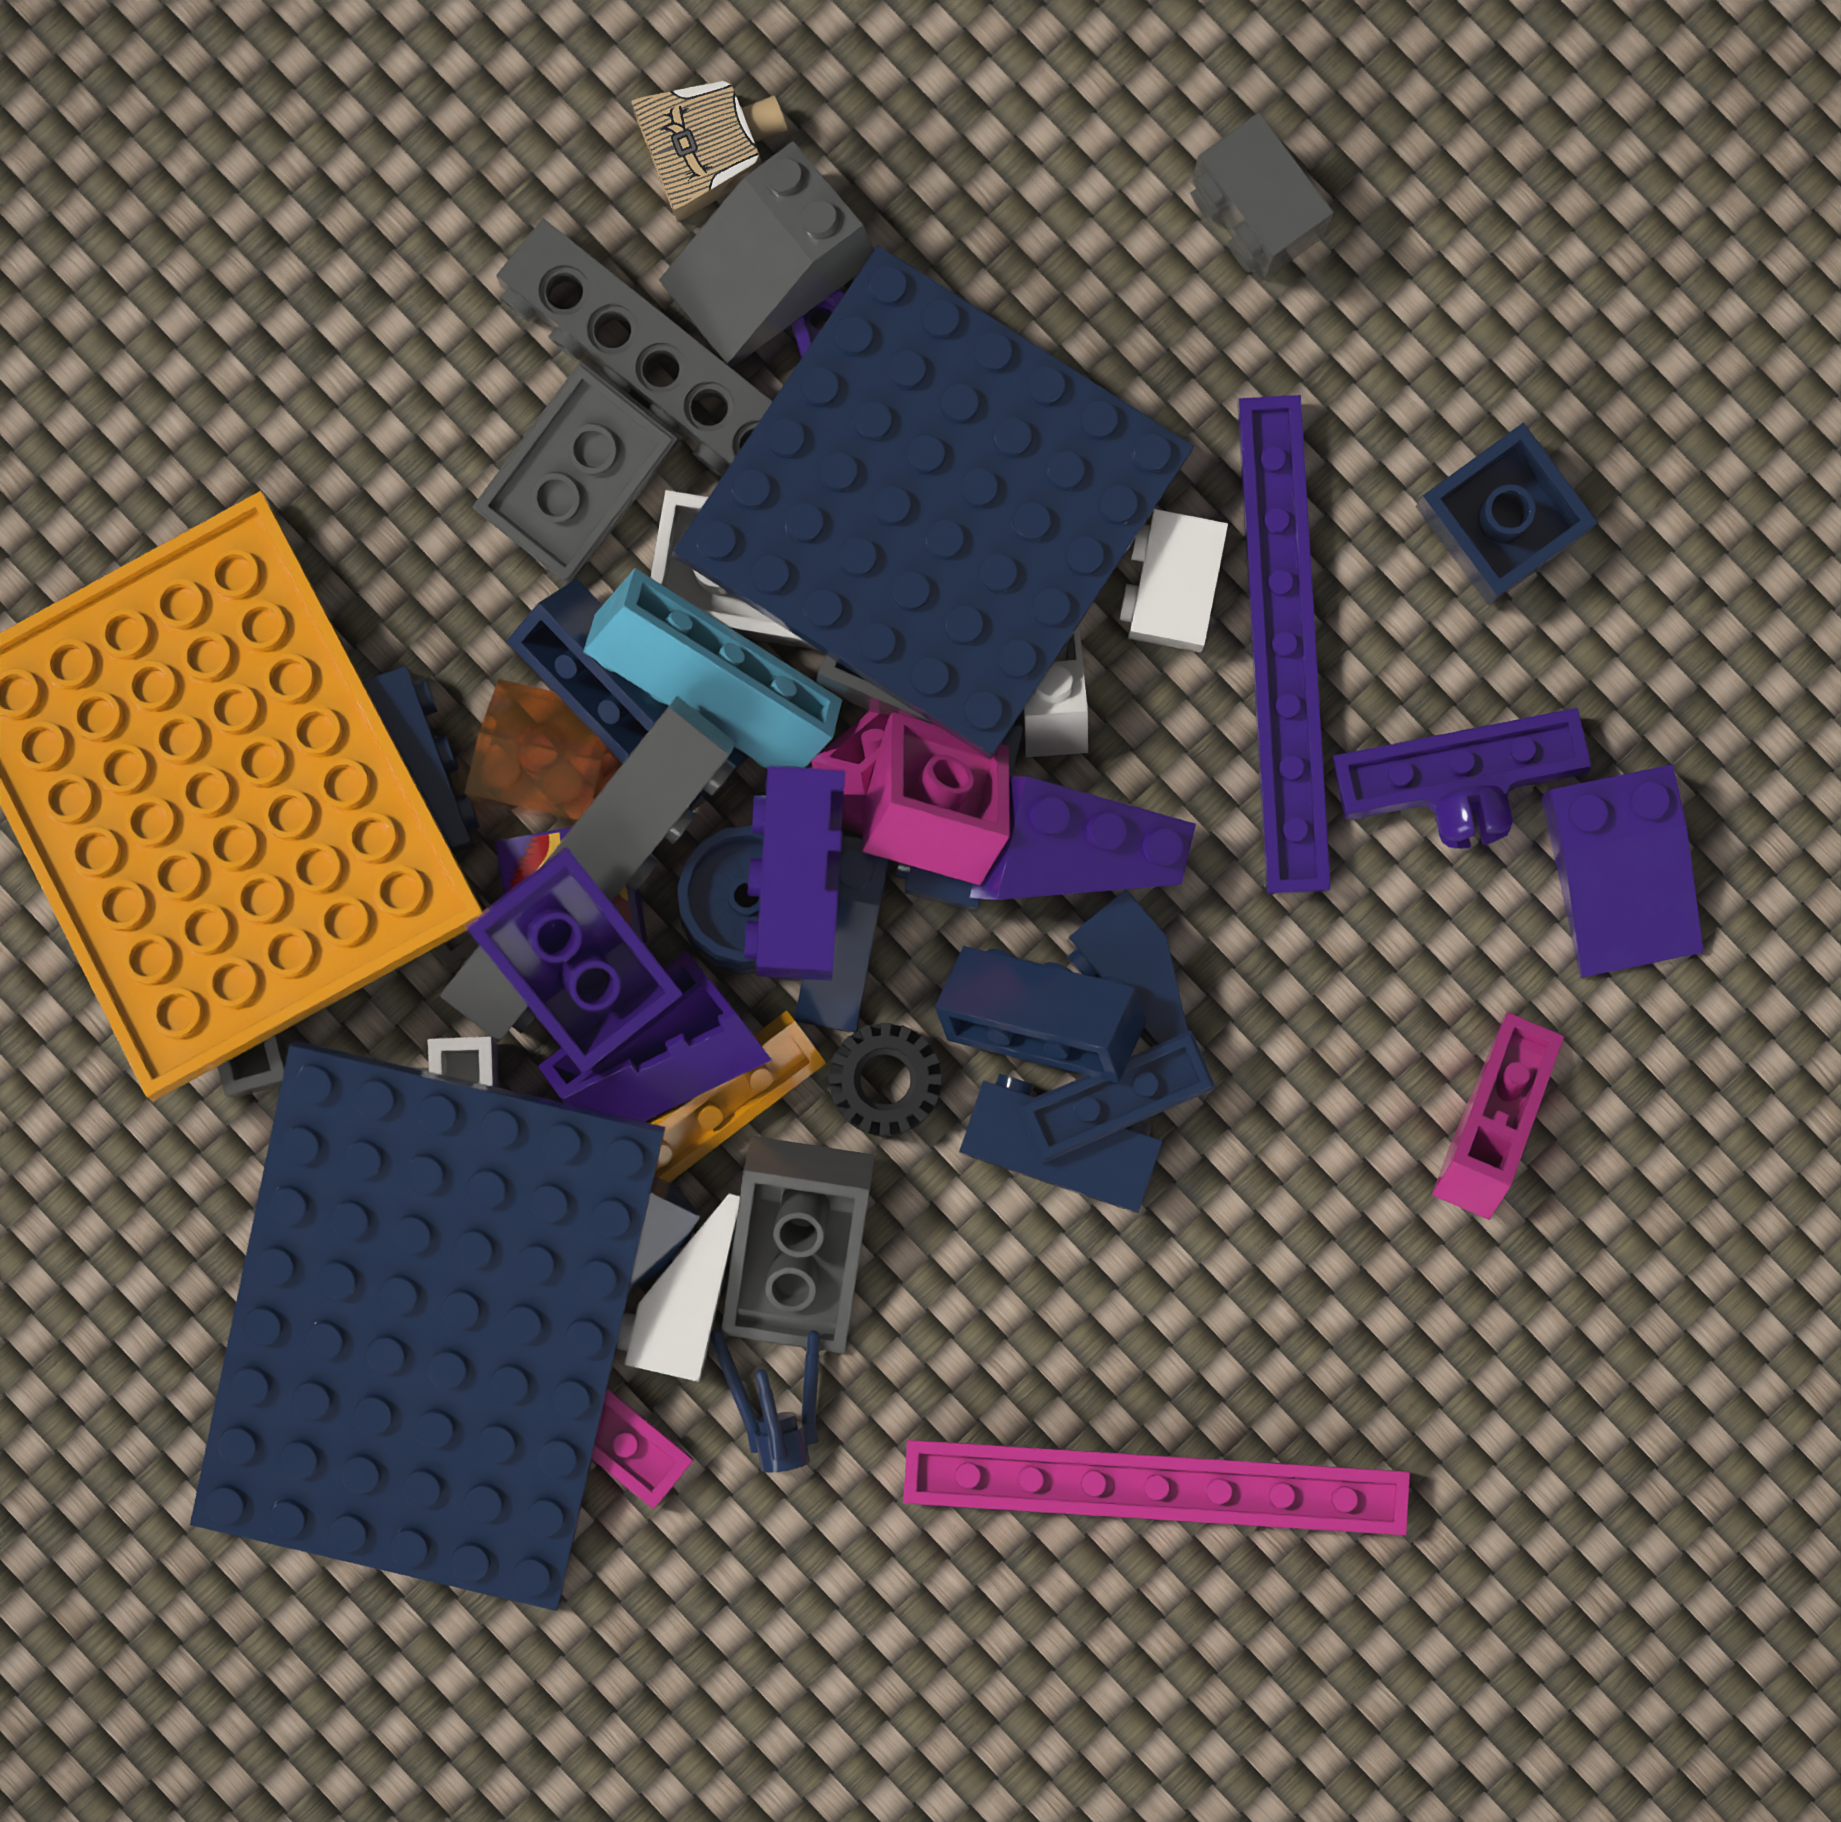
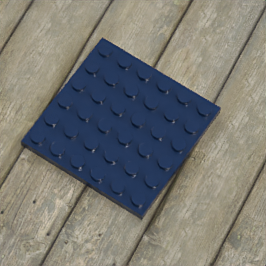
M878 245L673 549V557L991 760L1192 453L1194 446Z

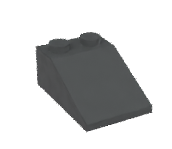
M792 141L739 182L661 276L659 281L723 362L732 369L857 276L875 249L863 224L796 143Z
M751 1135L743 1172L721 1330L722 1335L807 1348L808 1333L816 1330L820 1334L819 1350L845 1354L874 1167V1154Z

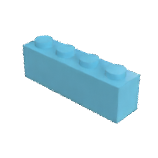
M634 568L596 612L583 651L584 653L597 660L605 669L616 672L645 690L662 704L670 705L676 696L680 697L736 742L735 747L752 757L760 766L768 769V766L805 768L833 738L842 703L840 697L638 569Z

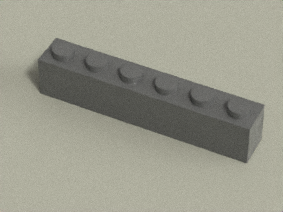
M676 696L543 864L567 847L610 902L614 900L625 885L635 892L658 864V861L651 857L650 854L663 837L674 844L697 815L688 806L699 792L704 789L712 796L733 771L735 765L727 760L735 747L736 742L680 697ZM613 905L615 909L619 912L620 909ZM480 945L476 947L439 995L497 1042L501 1041L511 1027L521 1034L536 1016Z

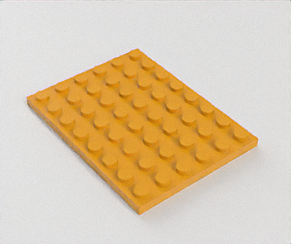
M261 491L0 633V806L146 1097L152 1102L467 930L465 926L484 912L272 507Z

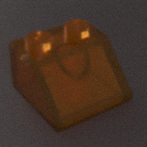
M498 679L479 731L465 795L471 801L575 824L600 793L610 749L555 692Z

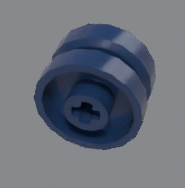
M752 825L724 828L701 841L685 861L677 887L682 930L694 951L715 968L740 975L756 974L757 959L744 958L746 921H759L760 896H755V902L757 903L749 908L741 907L736 903L740 901L742 891H747L749 887L750 858H763L764 834L752 833Z

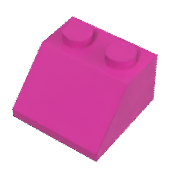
M892 712L887 720L863 805L862 852L980 885L1010 837L1009 746L1001 744L990 760L935 724Z

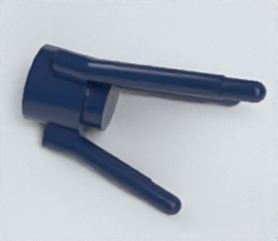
M713 1330L710 1333V1339L746 1428L750 1452L758 1453L761 1471L767 1473L784 1472L809 1464L810 1458L807 1446L819 1442L815 1423L820 1357L819 1332L812 1330L808 1333L802 1414L801 1422L797 1423L794 1412L777 1413L773 1391L765 1369H759L755 1374L764 1417L757 1420L721 1331Z

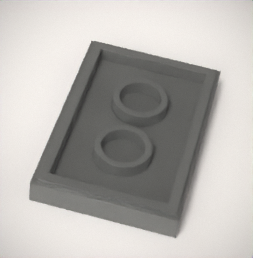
M582 360L472 508L562 581L569 584L579 576L682 439V436L587 360Z

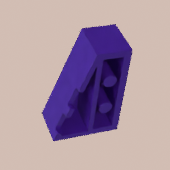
M1009 776L1010 837L980 885L972 884L969 898L1002 900L1182 885L1196 824L1027 776Z
M686 950L663 968L683 995L585 1073H582L563 1048H561L538 1067L565 1104L644 1122L772 1059Z

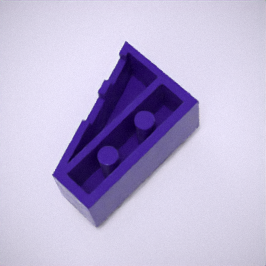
M768 766L766 796L754 795L752 833L764 834L763 858H750L748 896H760L759 921H746L744 958L757 959L756 976L832 981L845 770Z

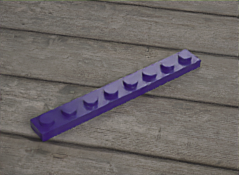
M1301 395L1239 398L1237 407L1266 894L1330 891L1331 888Z

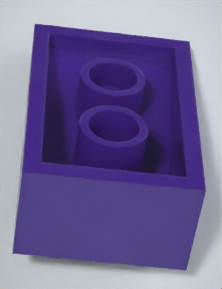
M1673 764L1550 789L1541 796L1580 978L1704 952L1687 826Z
M567 847L465 926L582 1073H585L683 995Z

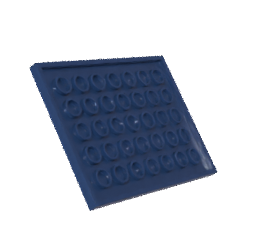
M294 1040L288 1049L190 1525L557 1611L561 1601L666 1127Z

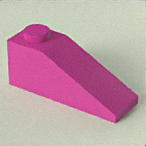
M1506 1012L1453 1136L1432 1196L1490 1220L1511 1187L1564 1036Z

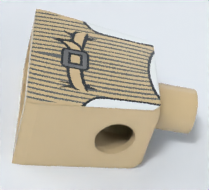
M730 81L699 85L640 97L631 101L638 125L677 222L688 218L733 191L746 175L762 164L755 143L788 130L775 95L741 108Z

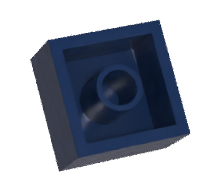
M1524 422L1425 493L1415 506L1488 605L1494 603L1582 539L1598 524Z

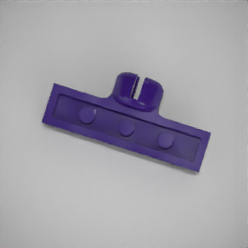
M1578 708L1334 755L1332 762L1345 821L1415 807L1429 808L1435 814L1441 842L1447 847L1454 849L1471 848L1469 837L1475 836L1472 819L1474 814L1482 845L1496 842L1508 835L1513 822L1508 800L1509 791L1517 787L1588 774L1591 770L1590 757Z

